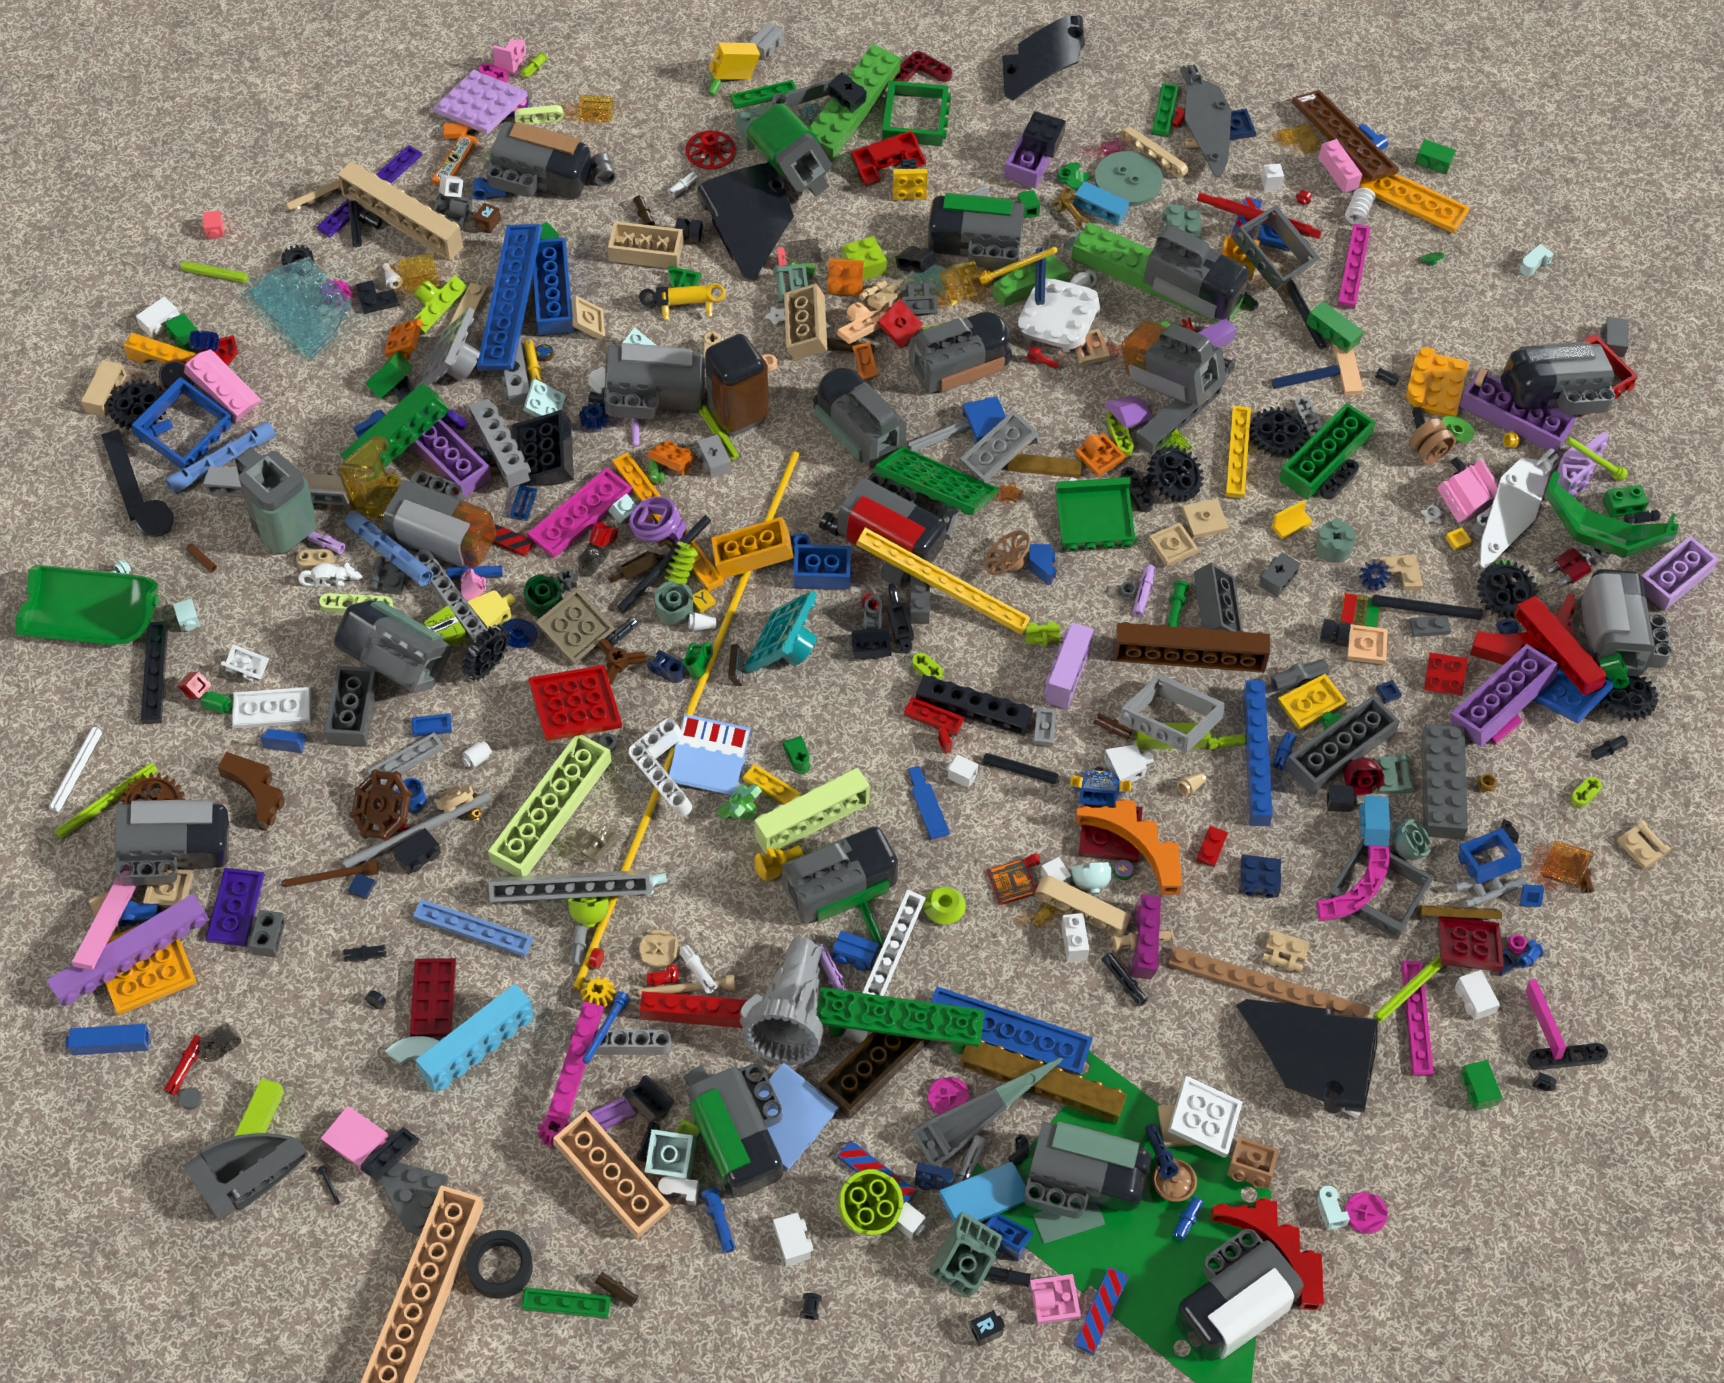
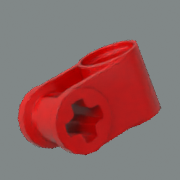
M602 521L595 523L589 542L601 547L613 544L618 537L619 528L609 527Z

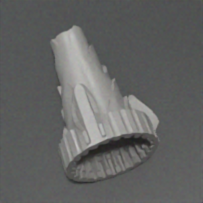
M801 936L794 937L788 947L784 964L779 966L765 996L763 997L760 992H756L740 1011L742 1016L740 1024L744 1029V1041L759 1057L770 1062H776L777 1064L796 1065L808 1062L817 1054L823 1034L822 1023L819 1021L818 1016H816L818 975L820 968L817 966L822 945H817L813 941Z

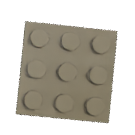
M578 588L535 622L537 628L573 666L592 651L601 639H606L615 631V627Z

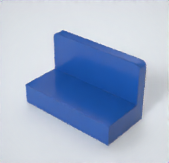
M267 728L266 734H261L260 739L265 749L302 753L307 736L306 733Z

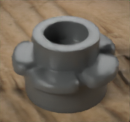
M1124 582L1118 590L1124 599L1134 598L1137 594L1136 586L1132 582Z

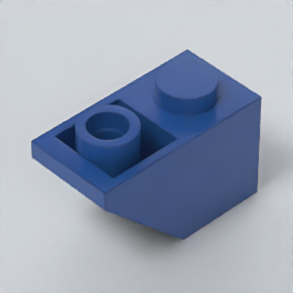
M1030 544L1028 550L1029 570L1047 585H1052V578H1056V567L1052 566V563H1055V551H1052V544Z

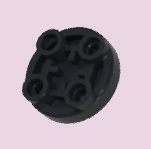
M149 500L139 506L135 514V521L143 535L157 537L171 531L174 515L170 506L165 502Z

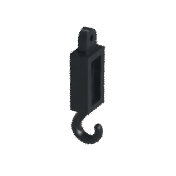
M890 583L888 591L892 605L887 606V614L895 644H900L901 651L903 653H910L912 651L911 641L914 640V632L906 602L899 603L897 588L895 584ZM904 627L908 633L898 634V629Z

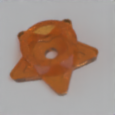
M1014 482L1009 486H1000V490L1003 492L1002 500L1017 502V497L1023 493V490L1016 488Z

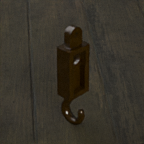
M662 540L658 543L659 547L668 545L670 550L675 546L670 540ZM646 551L615 567L617 572L609 575L607 578L610 583L619 579L628 580L658 564L657 560H662L666 555Z

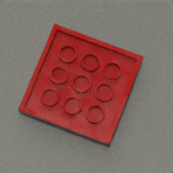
M604 665L528 677V683L545 741L622 728V721Z

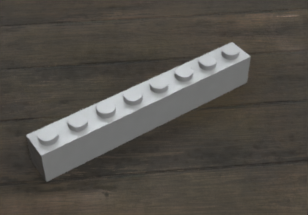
M209 466L203 483L209 495L244 498L237 467ZM302 473L308 482L313 503L349 505L354 490L349 476Z
M652 870L493 877L488 882L490 902L651 894L653 891Z

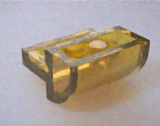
M433 253L398 260L406 294L415 292L426 280H429L436 288L441 287Z

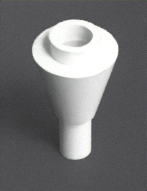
M388 263L383 264L387 288L390 290L399 288L403 283V279L391 269Z

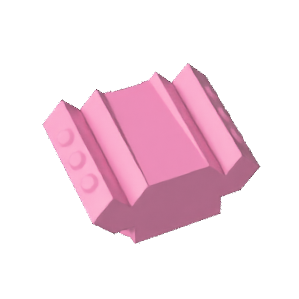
M1479 459L1474 466L1470 465L1459 474L1453 475L1448 481H1443L1437 487V490L1457 522L1462 523L1465 521L1467 523L1486 511L1493 504L1499 484L1485 462Z

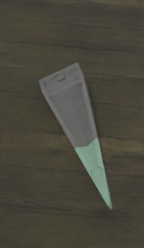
M1063 1058L1049 1062L936 1115L911 1130L930 1164L938 1166L952 1157L1002 1111L1057 1066Z

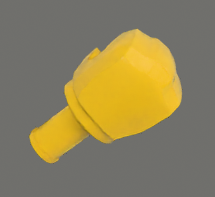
M799 845L784 852L780 848L767 847V853L763 855L758 853L754 857L755 872L759 878H762L765 882H770L782 873L783 863L802 856L803 851Z

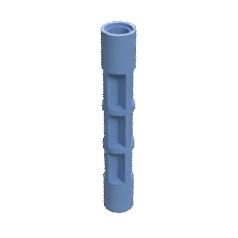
M265 421L231 443L228 442L226 446L210 455L204 456L203 459L170 475L165 478V481L170 490L177 494L194 484V481L207 475L209 466L218 467L233 459L235 460L237 456L249 447H259L275 438L276 433L271 424Z
M351 511L346 516V526L417 584L426 586L433 579L432 570L359 511Z

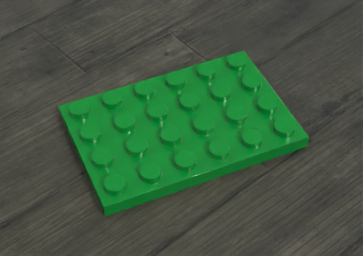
M903 446L879 462L874 469V472L878 473L882 478L894 480L900 486L910 487L916 493L926 494L930 499L942 501L946 506L960 509L962 513L967 515H974L995 498L1000 490L998 487L984 483L975 477Z

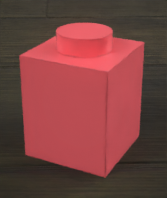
M220 210L203 212V228L207 239L224 237V223Z

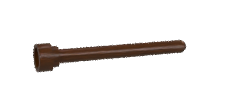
M370 859L360 866L284 879L282 886L290 887L360 873L370 874L371 876L379 874L377 859Z

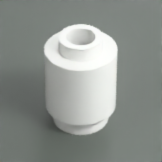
M485 741L477 742L463 752L464 757H462V761L467 767L475 768L487 760L492 751Z

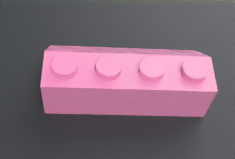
M211 349L197 354L185 364L184 373L209 398L230 412L234 423L238 422L262 402Z

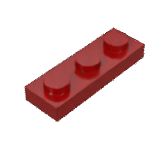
M911 697L904 710V716L936 729L946 727L947 732L954 736L958 735L965 718Z

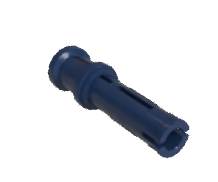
M1149 1124L1145 1127V1133L1155 1153L1154 1161L1160 1167L1159 1173L1163 1178H1172L1178 1173V1166L1173 1162L1171 1151L1166 1149L1157 1125Z

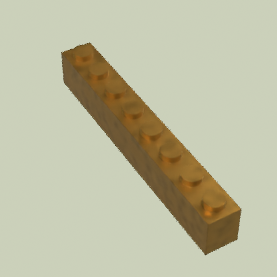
M981 1040L979 1047L966 1045L960 1059V1067L1002 1083H1007L1044 1065L1040 1060L1025 1058L1020 1053L1008 1052L1001 1046H992L986 1044L983 1040ZM1054 1067L1027 1090V1092L1115 1124L1118 1122L1127 1095L1117 1088L1105 1087L1098 1081L1091 1082L1083 1079L1078 1074L1066 1073L1059 1067Z

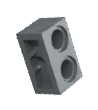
M259 910L257 917L253 919V933L249 935L247 942L252 955L276 958L286 924L283 913ZM262 941H267L265 944L260 945Z

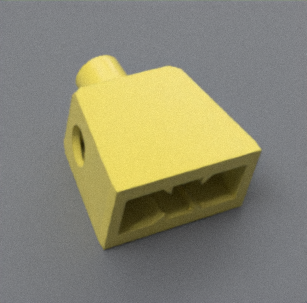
M493 590L471 599L467 603L486 629H488L489 626L493 627L494 624L503 625L511 618L509 607L515 604L516 600L511 593L502 598L497 591Z

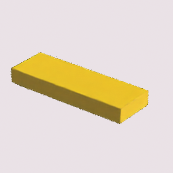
M753 764L742 777V780L749 785L757 784L762 789V793L781 805L791 802L797 796H802L801 792L756 764Z

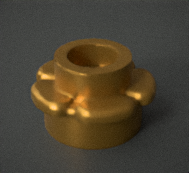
M1483 774L1477 780L1479 788L1484 792H1492L1496 788V778L1492 774Z

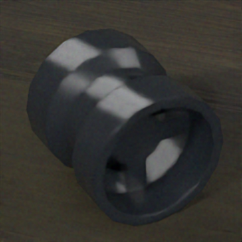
M827 511L820 520L819 528L829 530L831 534L837 536L839 534L837 532L838 517H834L832 513Z

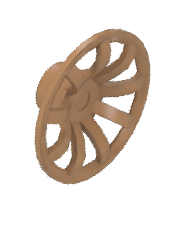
M1017 530L1000 538L985 557V570L991 575L1002 574L1008 570H1019L1025 563L1024 556L1030 546L1029 534L1023 530ZM1022 535V537H1020V538L1018 539L1017 544H1016V538H1017V536ZM1012 537L1011 548L1007 543V539ZM1026 540V545H1021L1022 541ZM1001 543L1003 544L1006 553L1002 550L997 549V547ZM993 553L1001 556L990 558ZM992 562H997V563H994V564L992 565L991 569H990V567H989L990 563H992ZM1001 565V570L995 571L996 567Z

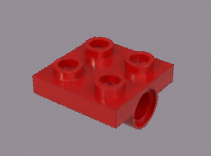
M1429 652L1423 690L1462 696L1468 658Z

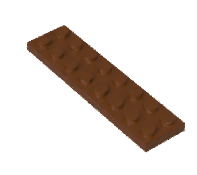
M1320 90L1293 97L1292 104L1329 141L1337 139L1359 171L1370 182L1398 174L1399 168Z

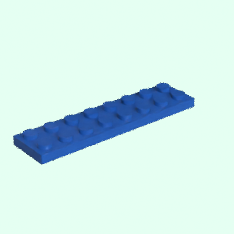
M938 986L936 987L931 1003L982 1009L985 1011L981 1040L985 1041L986 1044L1001 1046L1008 1052L1020 1053L1025 1058L1031 1060H1040L1044 1065L1058 1058H1063L1055 1067H1059L1069 1074L1081 1075L1093 1040L1092 1037Z

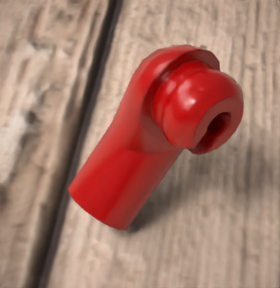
M1182 107L1176 108L1175 115L1177 116L1171 123L1176 128L1185 119V108Z

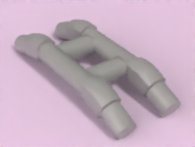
M1520 876L1503 886L1496 877L1490 880L1495 890L1486 893L1482 886L1477 884L1475 879L1472 878L1453 884L1452 891H1466L1473 887L1478 896L1462 902L1464 908H1473L1503 894L1510 893L1526 882Z

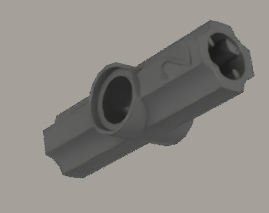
M1320 659L1305 665L1303 663H1296L1286 671L1271 675L1270 680L1273 689L1278 692L1293 686L1298 688L1323 674L1329 675L1330 671L1326 660Z

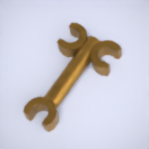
M1065 187L1062 195L1059 196V199L1053 200L1052 205L1057 206L1059 204L1058 212H1063L1067 208L1076 220V227L1084 230L1082 222L1090 223V220L1087 217L1081 216L1069 200H1073L1076 194L1071 193L1069 195L1071 187Z

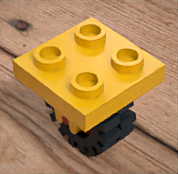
M902 159V169H893V200H927L928 169H917L916 159Z

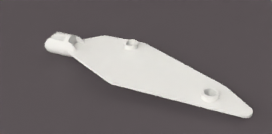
M1549 449L1538 460L1520 458L1501 477L1481 539L1480 566L1483 569L1489 566L1536 519L1549 474L1561 461V459L1556 461L1559 458L1557 453L1549 457L1555 451L1554 449Z

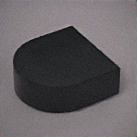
M1539 1072L1533 1079L1532 1086L1544 1091H1553L1556 1088L1557 1080L1552 1076Z

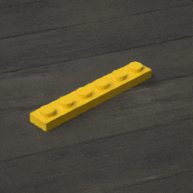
M1233 405L1225 497L1244 499L1251 407Z

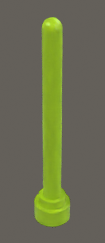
M1567 438V444L1610 471L1612 478L1620 482L1627 477L1628 471L1623 466H1614L1575 439Z

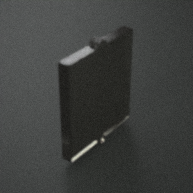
M817 238L787 242L788 255L791 258V262L796 264L822 262L821 248H819Z

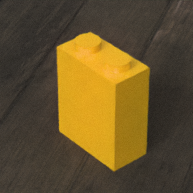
M719 42L714 51L712 62L709 64V70L714 79L748 80L752 77L760 53L755 43Z

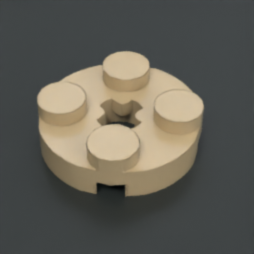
M464 784V788H459V785L439 794L440 799H434L437 809H444L445 813L456 809V806L461 803L471 802L474 799L471 785Z

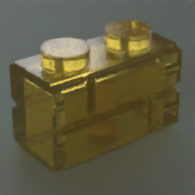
M580 95L578 104L579 119L585 121L599 120L601 122L612 121L615 108L614 97Z

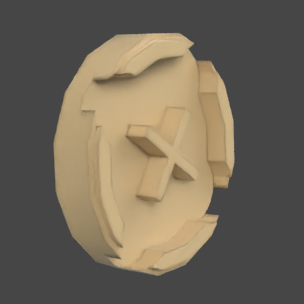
M653 930L640 941V958L649 967L656 969L666 968L668 965L673 964L678 957V941L669 931Z

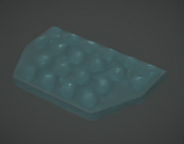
M310 257L272 270L248 292L249 296L309 360L337 336L339 332L338 327L341 321H344L346 312L352 304L348 296Z

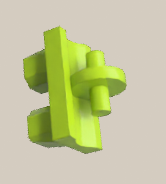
M1047 621L1045 625H1037L1035 622L1028 623L1025 636L1026 645L1042 644V648H1047V643L1060 642V624H1055L1054 621Z

